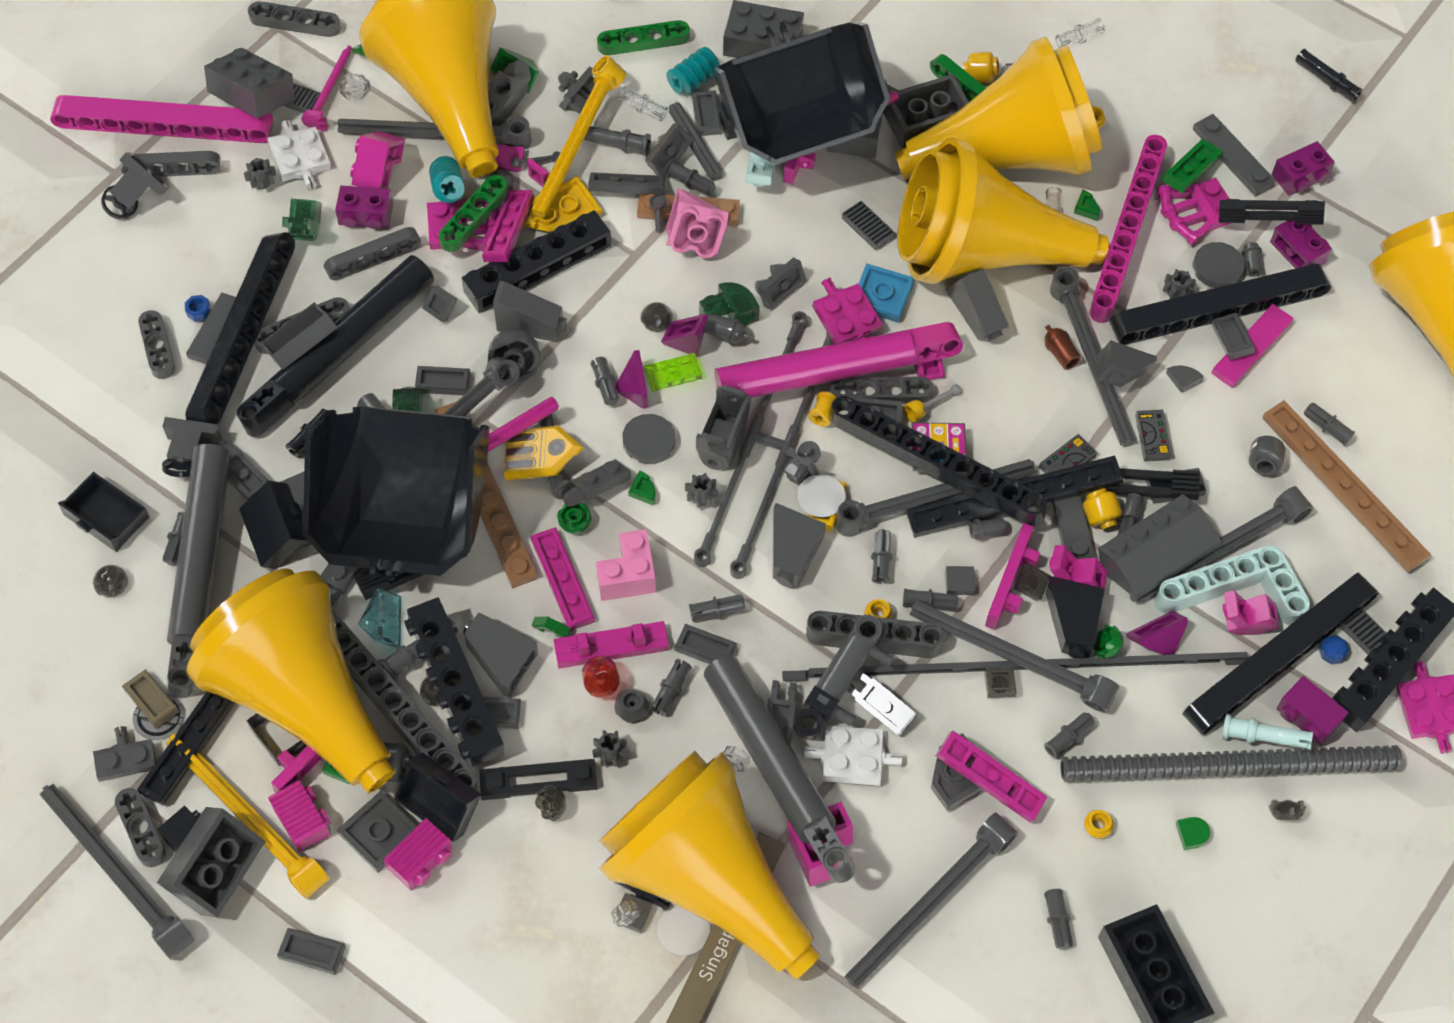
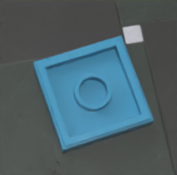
M866 263L858 284L878 317L899 323L915 279L911 276Z

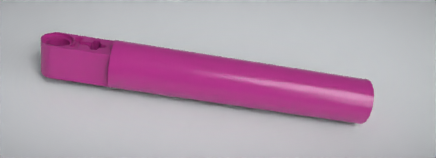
M943 322L715 368L716 387L729 386L742 390L753 398L953 357L962 351L963 342L955 325L951 322Z

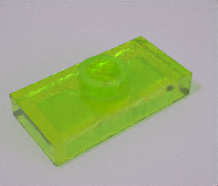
M695 353L644 365L652 392L702 379V372Z

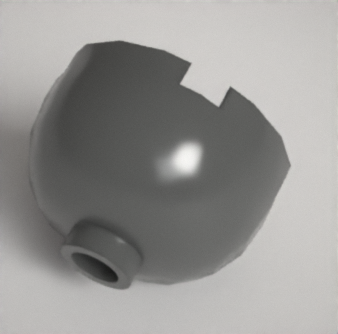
M516 328L506 329L498 333L489 345L488 362L494 357H502L514 361L520 370L517 381L526 380L536 373L541 360L540 350L537 341L528 332ZM505 365L499 370L500 378L506 374Z

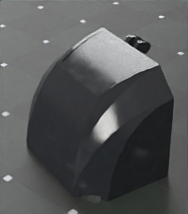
M783 21L779 23V29L785 42L776 45L773 30L770 26L765 27L771 47L732 59L712 68L725 109L742 148L775 165L873 133L879 118L890 101L869 26L866 23L857 21L828 27L790 40L787 27Z
M364 406L353 407V412L336 414L335 410H326L305 432L303 536L330 565L370 569L369 577L374 580L378 578L379 570H386L385 576L387 581L395 579L396 571L441 576L470 552L475 540L484 494L490 427L487 425L477 427L472 424V418L466 416Z

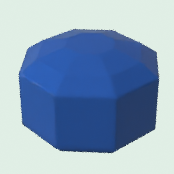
M202 295L191 296L185 302L186 315L194 322L204 321L211 311L209 300Z
M1335 635L1325 638L1319 648L1321 658L1332 665L1342 663L1349 652L1346 640Z

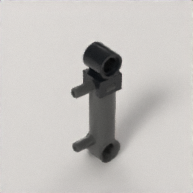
M863 615L856 620L852 630L817 685L813 687L804 702L805 708L800 710L794 719V729L800 738L805 740L816 738L821 733L823 719L829 721L831 716L836 717L848 726H852L856 720L854 715L838 706L843 695L869 655L886 666H890L894 659L891 655L875 646L882 633V624L877 617ZM864 625H870L874 628L875 634L871 637H864L860 633V628ZM803 718H813L816 721V727L811 731L804 730L800 725Z

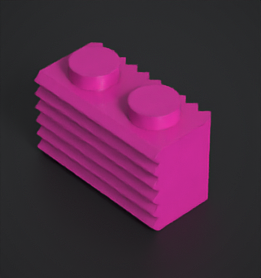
M297 780L268 797L274 812L298 852H302L304 849L313 846L314 843H318L330 835L327 825L331 824L323 808L317 811L313 804L317 799L309 785L303 787L300 780Z
M425 818L383 861L385 867L408 889L413 890L416 885L420 887L429 879L430 872L436 865L441 866L450 858L453 848L451 840Z

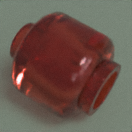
M596 656L584 664L582 680L586 691L590 695L597 698H606L617 690L620 684V676L614 661L605 656Z

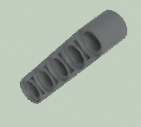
M815 611L808 617L806 637L814 645L840 648L848 634L843 633L841 630H852L856 620L863 615ZM877 617L882 624V633L875 646L884 652L922 658H934L941 653L945 636L940 626L932 623ZM820 625L823 626L825 629L818 631L815 630L813 627ZM864 625L860 628V633L864 637H871L869 633L875 632L874 628L870 625ZM904 635L908 637V640H900L897 636ZM925 639H934L936 643L930 644Z

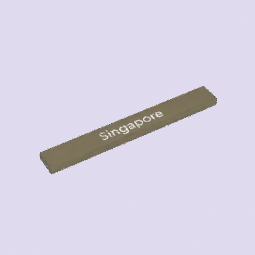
M759 832L756 838L773 873L786 844ZM713 925L666 1023H701L739 944L738 940L721 928Z

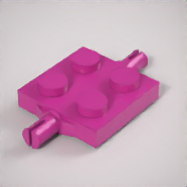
M830 277L821 282L828 295L813 301L812 307L834 344L867 338L870 334L882 329L883 323L858 283L838 290Z
M1421 661L1420 664L1416 662L1413 667L1417 679L1402 682L1396 686L1411 739L1422 737L1436 738L1440 753H1449L1452 751L1448 735L1454 732V674L1439 677L1428 676L1425 662Z

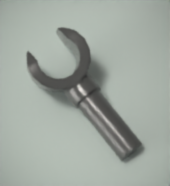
M658 194L650 198L649 204L655 215L656 231H662L660 209L668 205L665 196Z

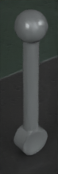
M556 151L549 156L531 159L536 162L549 160L556 162L560 152ZM514 158L511 163L513 167L518 168L522 164H527L528 159L520 160L519 158Z

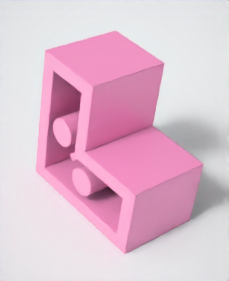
M647 529L619 533L622 558L596 561L601 601L656 593L655 573Z

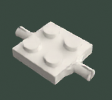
M284 120L281 125L285 133L267 138L268 146L282 181L304 179L308 190H311V186L312 189H315L317 184L313 176L319 172L331 170V163L316 126L295 131L292 121L287 120L286 123V120Z
M826 725L825 740L822 748L804 746V758L821 759L823 767L822 781L880 786L881 771L884 764L900 766L902 764V754L885 753L883 730Z

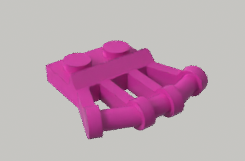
M1217 178L1199 184L1195 182L1183 194L1169 185H1162L1157 188V196L1160 198L1162 206L1161 214L1169 220L1171 230L1180 233L1191 246H1194L1208 232L1231 224L1219 223L1220 200L1230 198ZM1171 199H1188L1177 204L1171 203ZM1194 208L1197 210V213L1183 218L1177 215ZM1203 221L1205 223L1202 227L1195 231H1192L1190 228H1188L1189 226H1192Z
M471 196L453 203H427L430 250L442 249L439 243L440 230ZM478 201L475 203L474 206L482 203L483 207L485 208L488 205V203L485 201ZM498 207L487 217V221L482 223L472 234H485L484 238L480 240L469 238L462 247L484 251L499 215ZM463 218L459 221V223L462 225V222L473 220L470 218Z

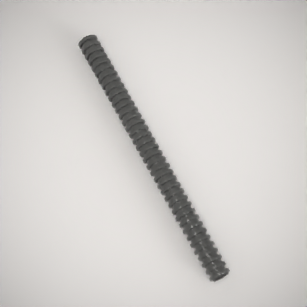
M1386 745L1382 748L1374 746L1373 749L1371 746H1365L1364 749L1362 746H1357L1356 749L1353 747H1348L1347 749L1339 747L1338 750L1335 747H1330L1329 750L1321 748L1320 751L1318 748H1312L1311 751L1304 748L1302 751L1294 749L1293 752L1291 749H1286L1284 752L1282 749H1277L1276 752L1270 749L1267 752L1259 750L1258 753L1255 750H1250L1249 753L1246 750H1242L1240 753L1232 751L1231 754L1229 751H1223L1222 754L1219 751H1215L1214 754L1205 752V755L1202 752H1197L1196 755L1193 752H1188L1187 755L1179 753L1178 756L1175 753H1170L1169 756L1166 753H1161L1160 756L1157 753L1151 756L1143 754L1142 757L1139 754H1134L1133 757L1130 754H1126L1125 757L1116 755V758H1113L1112 755H1108L1107 758L1099 755L1098 758L1090 756L1089 759L1086 756H1081L1080 759L1077 756H1072L1071 759H1068V757L1062 758L1060 769L1064 782H1069L1070 779L1073 782H1078L1079 779L1082 782H1086L1087 779L1096 781L1097 778L1100 781H1105L1106 778L1109 781H1113L1114 778L1123 780L1124 777L1127 780H1132V777L1140 780L1141 777L1150 779V776L1153 779H1158L1159 776L1167 779L1168 776L1177 778V775L1180 778H1185L1186 775L1189 778H1194L1195 775L1201 778L1205 774L1207 777H1212L1213 774L1216 777H1221L1222 774L1225 777H1229L1231 774L1239 776L1240 773L1243 776H1248L1249 773L1252 776H1256L1258 773L1266 775L1267 772L1269 775H1275L1276 772L1278 775H1283L1284 772L1293 774L1294 771L1296 774H1301L1302 771L1305 774H1310L1311 771L1316 774L1320 770L1322 773H1328L1329 770L1332 773H1337L1338 770L1341 773H1345L1347 770L1355 772L1356 769L1358 772H1363L1365 769L1367 772H1372L1374 769L1376 771H1382V769L1385 771H1390L1391 769L1399 771L1402 766V753L1397 745H1392L1391 748Z

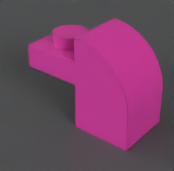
M1065 545L1054 547L1053 556L1049 561L1050 571L1054 574L1053 577L1105 589L1108 571L1097 558L1076 559Z
M1235 590L1224 593L1225 604H1223L1222 608L1226 617L1227 629L1230 633L1236 635H1259L1280 629L1276 603L1267 594L1244 600Z

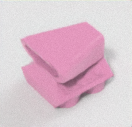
M677 189L666 225V233L668 235L666 245L671 246L674 251L679 253L689 250L696 252L702 258L716 256L727 226L729 213L686 190Z

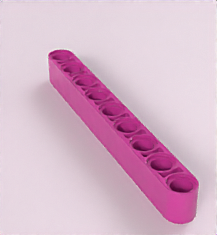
M59 95L56 97L50 117L53 125L63 129L249 143L268 142L267 138L270 137L274 119L271 113H267L257 119L238 108L71 95Z
M1150 135L1144 142L1091 302L1089 315L1097 323H1105L1112 317L1167 148L1166 139L1160 135Z

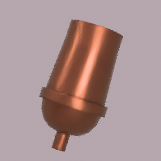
M1047 325L1045 327L1048 331L1044 338L1045 347L1054 355L1064 370L1073 368L1081 361L1082 357L1070 340L1069 334L1063 329H1052L1050 325Z

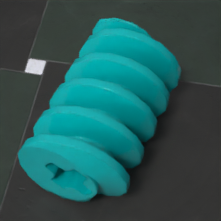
M702 47L681 63L675 65L673 69L668 70L666 77L671 88L676 93L682 94L683 90L686 94H690L692 88L697 89L700 86L699 82L704 84L707 78L714 76L712 68L720 65L712 50L708 47Z
M450 156L436 158L429 168L432 191L440 201L453 203L463 196L465 190L460 166L457 160Z

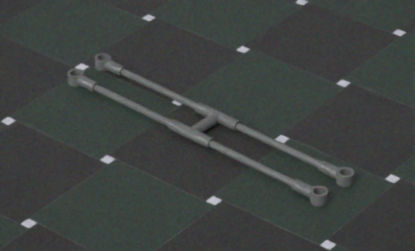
M798 311L792 315V327L787 336V344L782 355L790 353L793 344L797 342L801 330L807 326L808 317L804 312ZM826 331L823 346L833 345L834 343ZM816 385L808 386L793 425H790L785 440L760 433L765 419L764 414L773 394L765 395L759 412L755 414L740 450L741 456L710 531L706 533L701 547L694 552V562L697 566L706 567L710 563V551L716 539V531L746 458L750 456L753 446L757 442L779 449L780 452L775 463L776 468L747 540L742 545L737 559L730 565V574L733 578L741 579L746 575V563L752 551L751 545L780 473L788 461L786 452L790 446L792 448L800 431V423ZM704 555L707 558L704 560L698 559V556ZM741 567L743 570L738 572L734 568Z

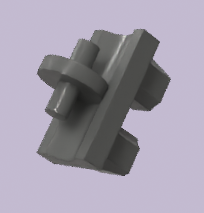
M589 66L578 80H576L578 77L576 71L571 73L562 72L558 76L561 84L558 89L561 92H564L566 89L568 90L563 97L564 100L559 104L561 109L565 111L569 106L578 113L582 111L587 99L580 92L583 90L590 95L595 85L592 74L593 68Z
M813 441L803 442L798 447L797 453L790 446L786 452L789 461L783 468V471L787 474L788 480L800 486L808 476L818 475L819 472L815 463L821 457V450Z

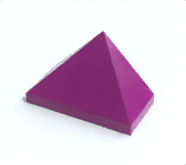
M702 314L672 321L661 342L668 347L698 357L708 316Z
M634 350L615 387L618 394L645 409L648 408V394L640 350Z
M1171 611L1126 633L1128 639L1163 655H1173L1189 622L1187 617Z

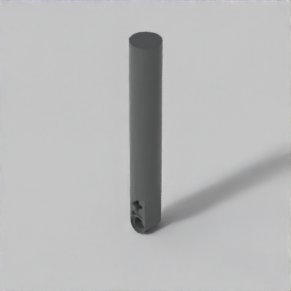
M214 444L198 445L194 447L167 633V642L171 644L167 674L168 690L176 698H185L193 692L194 682L186 672L188 662L193 655L190 643L197 629L210 615L231 455L226 448ZM183 652H188L186 658H181ZM179 677L188 680L184 685H177L173 681Z
M725 655L715 659L706 667L704 678L797 836L803 843L811 844L833 881L838 883L849 881L855 873V865L833 829L836 824L834 816L737 657ZM844 861L841 866L833 868L836 862Z

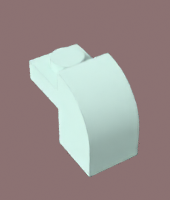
M750 152L746 183H752L755 186H771L775 164Z

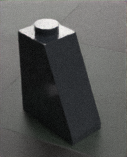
M1050 576L1045 594L1061 653L1068 654L1072 658L1082 659L1090 657L1098 626L1104 588Z

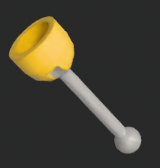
M955 384L949 391L926 403L914 400L905 404L903 410L906 418L911 423L922 420L926 415V408L952 394L958 395L961 392V387Z

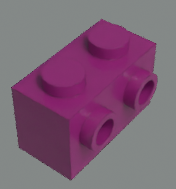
M1316 141L1277 159L1271 175L1286 194L1290 196L1296 192L1301 193L1305 191L1309 186L1317 182H1325L1331 176L1335 161L1321 144Z
M340 185L335 208L338 225L389 229L393 209L391 189Z
M1285 221L1275 227L1270 243L1294 268L1311 264H1320L1322 266L1327 262L1332 250L1327 240L1322 238L1312 228L1311 224H1297V221Z
M1302 676L1282 697L1276 708L1287 722L1295 724L1302 731H1312V741L1320 746L1343 723L1349 713L1305 676Z

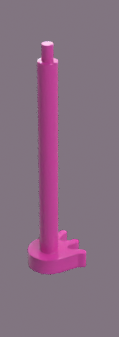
M350 45L342 51L313 109L306 110L302 115L301 121L305 126L309 128L316 126L317 130L326 131L328 124H326L327 118L322 117L324 112L321 110L351 55L352 47Z

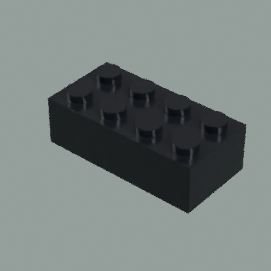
M1157 904L1103 926L1098 939L1141 1023H1208L1215 1013Z

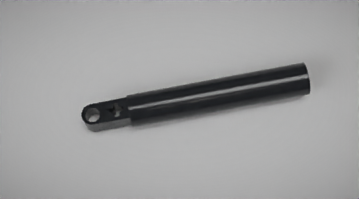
M410 255L334 322L338 327L285 369H280L237 408L236 414L249 436H259L267 431L434 282V276L428 266L418 257Z

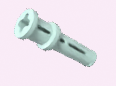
M1226 714L1223 739H1228L1229 737L1244 739L1250 744L1258 740L1311 750L1313 732L1260 724L1255 718L1244 720L1232 718L1231 714Z

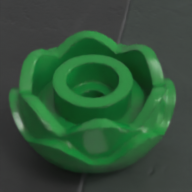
M582 503L575 504L574 506H567L565 504L557 514L559 526L564 531L572 534L585 531L592 519L588 506Z
M1105 625V629L1097 633V642L1094 644L1093 649L1098 657L1104 659L1116 656L1123 646L1124 639L1121 631L1115 625L1113 627Z

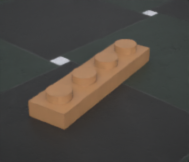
M639 194L637 218L655 220L654 211L651 209L649 200L656 195ZM664 194L668 206L660 209L661 220L668 221L676 196L672 194ZM699 197L724 210V212H728L727 225L738 226L740 200Z

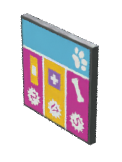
M912 422V429L966 456L965 423ZM912 446L913 451L920 449L917 446ZM940 458L932 459V461L936 463L944 461ZM913 467V471H921Z

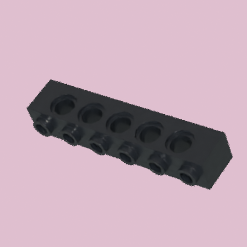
M595 210L582 214L576 220L566 225H560L554 231L544 236H539L522 247L513 249L508 262H489L477 270L468 272L465 276L461 277L463 291L480 314L493 307V300L499 281H504L526 290L610 247L611 231Z
M1434 587L1426 595L1423 592L1418 594L1411 603L1414 609L1410 613L1405 610L1395 623L1399 627L1395 631L1389 629L1379 641L1383 644L1381 649L1377 650L1374 648L1364 659L1368 663L1364 669L1358 667L1348 678L1352 682L1349 687L1345 688L1342 686L1332 697L1334 701L1349 712L1343 722L1355 732L1367 723L1454 617V603ZM1420 616L1423 617V618L1427 621V623H1425V622L1420 618ZM1405 635H1407L1408 637H1410L1411 640H1412V642H1410L1409 640H1407L1406 637H1405ZM1389 652L1394 654L1393 656L1396 658L1397 661L1393 660L1389 656ZM1373 672L1378 674L1381 680L1377 679L1374 676ZM1357 691L1361 692L1364 695L1365 699L1359 697Z
M439 597L408 608V620L404 621L410 637L415 635L418 644L415 645L416 652L421 661L425 659L429 668L425 669L430 684L437 685L439 693L436 694L441 709L447 708L450 718H447V723L453 735L457 733L461 740V743H458V748L463 760L468 758L471 766L474 767L503 755L504 743ZM429 630L438 632L434 637L424 635ZM440 654L449 656L445 661H437L435 659ZM452 678L460 681L455 686H449L445 683ZM460 703H467L471 706L465 711L456 708ZM471 728H479L482 731L476 736H471L467 733Z

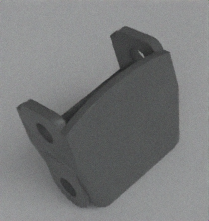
M725 385L722 387L717 386L716 401L702 434H697L696 449L699 458L704 465L711 469L721 470L732 465L746 431L750 411L751 396L747 395L744 391Z

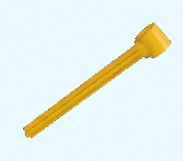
M609 55L600 58L592 69V74L595 76L593 79L595 85L532 208V213L535 216L539 215L541 218L546 216L607 92L617 88L626 77V71Z
M174 733L169 737L170 740L166 742L167 746L175 738ZM178 740V741L176 742V746H177L179 743H182V742H181L180 740ZM189 749L185 752L186 756L190 752ZM199 752L196 756L194 754L191 756L190 760L192 762L189 768L246 827L266 841L264 846L287 869L289 882L305 899H308L329 880L326 872L313 858L300 857Z

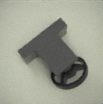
M131 152L125 153L119 160L128 168L127 172L115 185L108 187L101 198V205L104 211L115 219L130 218L137 210L138 199L148 187L158 195L164 194L170 187ZM105 200L111 201L114 207L121 210L122 215L110 211L106 206ZM134 205L133 211L127 214L126 207L130 209Z
M165 417L162 427L167 439L171 440L167 452L168 459L162 462V471L173 477H189L194 447L199 444L219 445L218 442L222 440L218 425ZM174 468V469H176V470H186V471H174V470H170V469Z

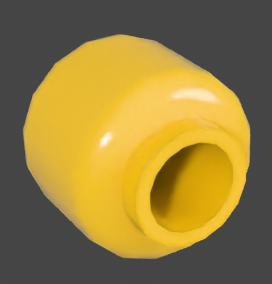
M989 51L971 53L968 61L963 62V69L981 84L993 83L995 77L999 76V59L994 57L993 53Z
M1106 488L1086 495L1087 500L1083 503V509L1089 525L1101 527L1102 531L1115 527L1117 525L1116 520L1122 516V509L1114 492H1107Z

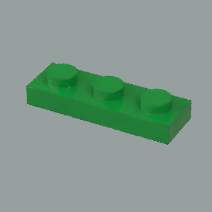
M1202 138L1165 173L1162 181L1183 194L1220 159L1223 151Z

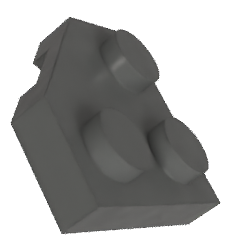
M963 733L960 734L962 737L968 740ZM939 758L936 759L931 789L947 811L983 790ZM971 760L966 765L968 768L971 766L973 760Z

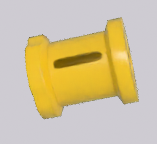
M819 392L816 396L817 403L814 409H811L808 413L809 420L818 426H829L831 423L832 403L837 397L829 392Z

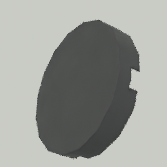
M1211 242L1203 245L1197 250L1192 263L1198 280L1213 288L1237 283L1241 279L1245 268L1244 258L1241 253L1233 246L1223 242Z
M642 414L634 417L626 424L622 433L623 448L627 455L643 464H655L665 460L675 446V430L671 423L662 416L655 414Z

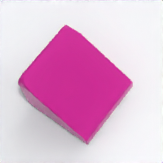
M529 158L527 160L528 175L543 187L551 171Z
M942 359L914 364L917 377H926L929 380L945 377Z

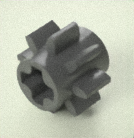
M255 158L250 163H246L247 171L244 172V177L246 181H250L251 188L256 187L264 190L270 184H274L273 176L277 174L275 166H270L269 159Z
M1175 269L1173 275H1166L1163 292H1167L1170 299L1193 294L1196 279H1191L1189 271Z
M706 473L698 476L693 474L692 483H685V491L688 492L687 502L693 501L697 508L704 505L711 506V498H718L716 479L711 480Z
M603 730V735L600 739H593V745L597 747L592 750L593 758L600 757L601 766L607 763L613 764L616 767L617 761L620 758L626 759V751L623 749L627 747V740H620L617 730L614 734Z

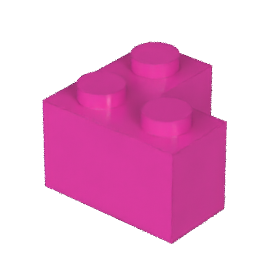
M380 131L360 135L355 144L356 161L353 163L350 171V176L352 177L351 185L388 189L392 166L401 163L406 138Z
M842 802L828 806L836 820L833 829L843 846L852 844L853 824ZM787 821L788 841L809 887L831 880L811 844L803 843L790 822Z

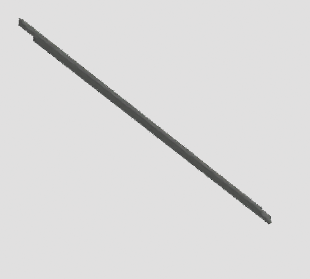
M1227 652L1120 656L1106 659L1094 657L1046 660L1066 669L1219 663L1220 659H1224L1225 664H1241L1248 658V653ZM1011 661L862 666L860 670L868 676L1028 669ZM827 668L782 671L783 681H804L806 678H821Z

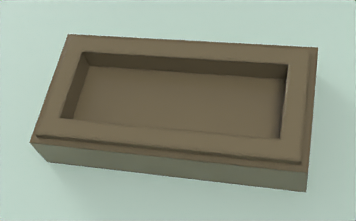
M146 669L122 685L124 691L155 729L179 713L176 705Z

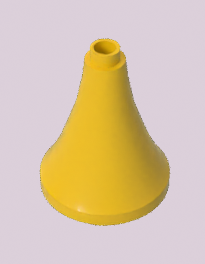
M377 0L363 21L359 31L360 43L366 58L396 80L431 118L450 147L459 166L467 169L470 177L481 178L493 173L498 167L495 158L499 154L489 107V49L492 28L497 13L494 1Z
M1047 36L1031 41L1024 53L995 82L959 111L930 129L906 140L907 147L894 151L904 180L911 177L918 161L927 151L936 150L948 138L969 142L979 155L995 169H1038L1066 172L1078 176L1092 171L1089 155L1101 151L1102 142L1089 97L1069 47L1066 45L1053 50Z
M955 138L944 140L936 150H929L920 158L909 179L898 222L897 242L899 255L903 261L908 262V268L913 279L929 284H936L948 278L982 269L987 270L1019 265H1064L1081 268L1088 267L1090 263L1100 265L1104 261L1109 247L1108 236L1098 233L1097 227L1074 219L1043 204L1001 175L979 155L969 142Z
M1453 211L1415 223L1386 238L1380 245L1382 254L1370 263L1369 268L1374 283L1385 290L1411 316L1441 355L1454 378Z
M288 568L267 573L230 596L197 629L190 643L193 655L188 662L186 672L200 690L219 695L244 706L297 737L332 765L351 785L360 784L368 794L379 789L395 774L396 771L388 762L391 753L377 733L356 692L338 640L331 607L330 587L319 573L311 570L295 574L293 570Z
M694 750L599 840L611 853L610 857L599 867L610 881L627 884L664 898L712 923L756 953L777 972L785 969L796 980L820 957L821 954L811 944L814 939L813 934L798 916L773 876L748 820L736 782L734 764L722 751L706 763Z

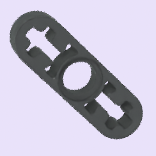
M148 310L143 312L138 319L148 364L154 377L166 379L172 376L175 371L169 340L161 314L154 310ZM150 321H154L156 331L151 332L149 327ZM155 340L164 342L158 349L150 348V344ZM160 357L163 358V361L165 363L164 368L161 369L159 368L160 365L158 361V358Z
M126 788L121 790L116 795L115 806L135 853L144 866H158L163 862L166 852L145 802L136 789ZM131 798L133 800L137 813L131 814L126 806V799ZM138 821H146L148 823L147 830L142 834L132 832L133 825ZM148 840L155 850V856L151 858L147 855V849L143 843Z

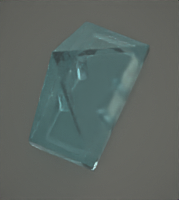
M378 588L375 590L358 625L375 641L395 648L400 646L401 596Z

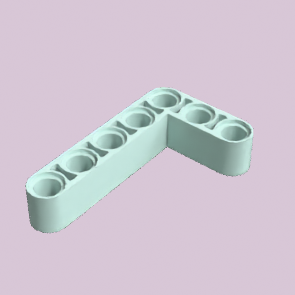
M1272 545L1264 546L1168 579L1161 584L1155 598V605L1158 610L1167 614L1171 611L1177 612L1224 596L1226 592L1238 591L1260 583L1265 593L1276 603L1280 620L1289 626L1308 611L1310 602L1283 552L1278 547ZM1264 560L1271 562L1273 565L1267 564ZM1240 569H1244V570H1246L1248 573H1244V572H1242ZM1215 577L1223 579L1224 582L1216 580ZM1277 583L1284 585L1286 588L1278 586ZM1190 586H1195L1199 590H1194ZM1165 594L1172 595L1175 599H1170ZM1289 606L1295 607L1298 611L1292 610Z

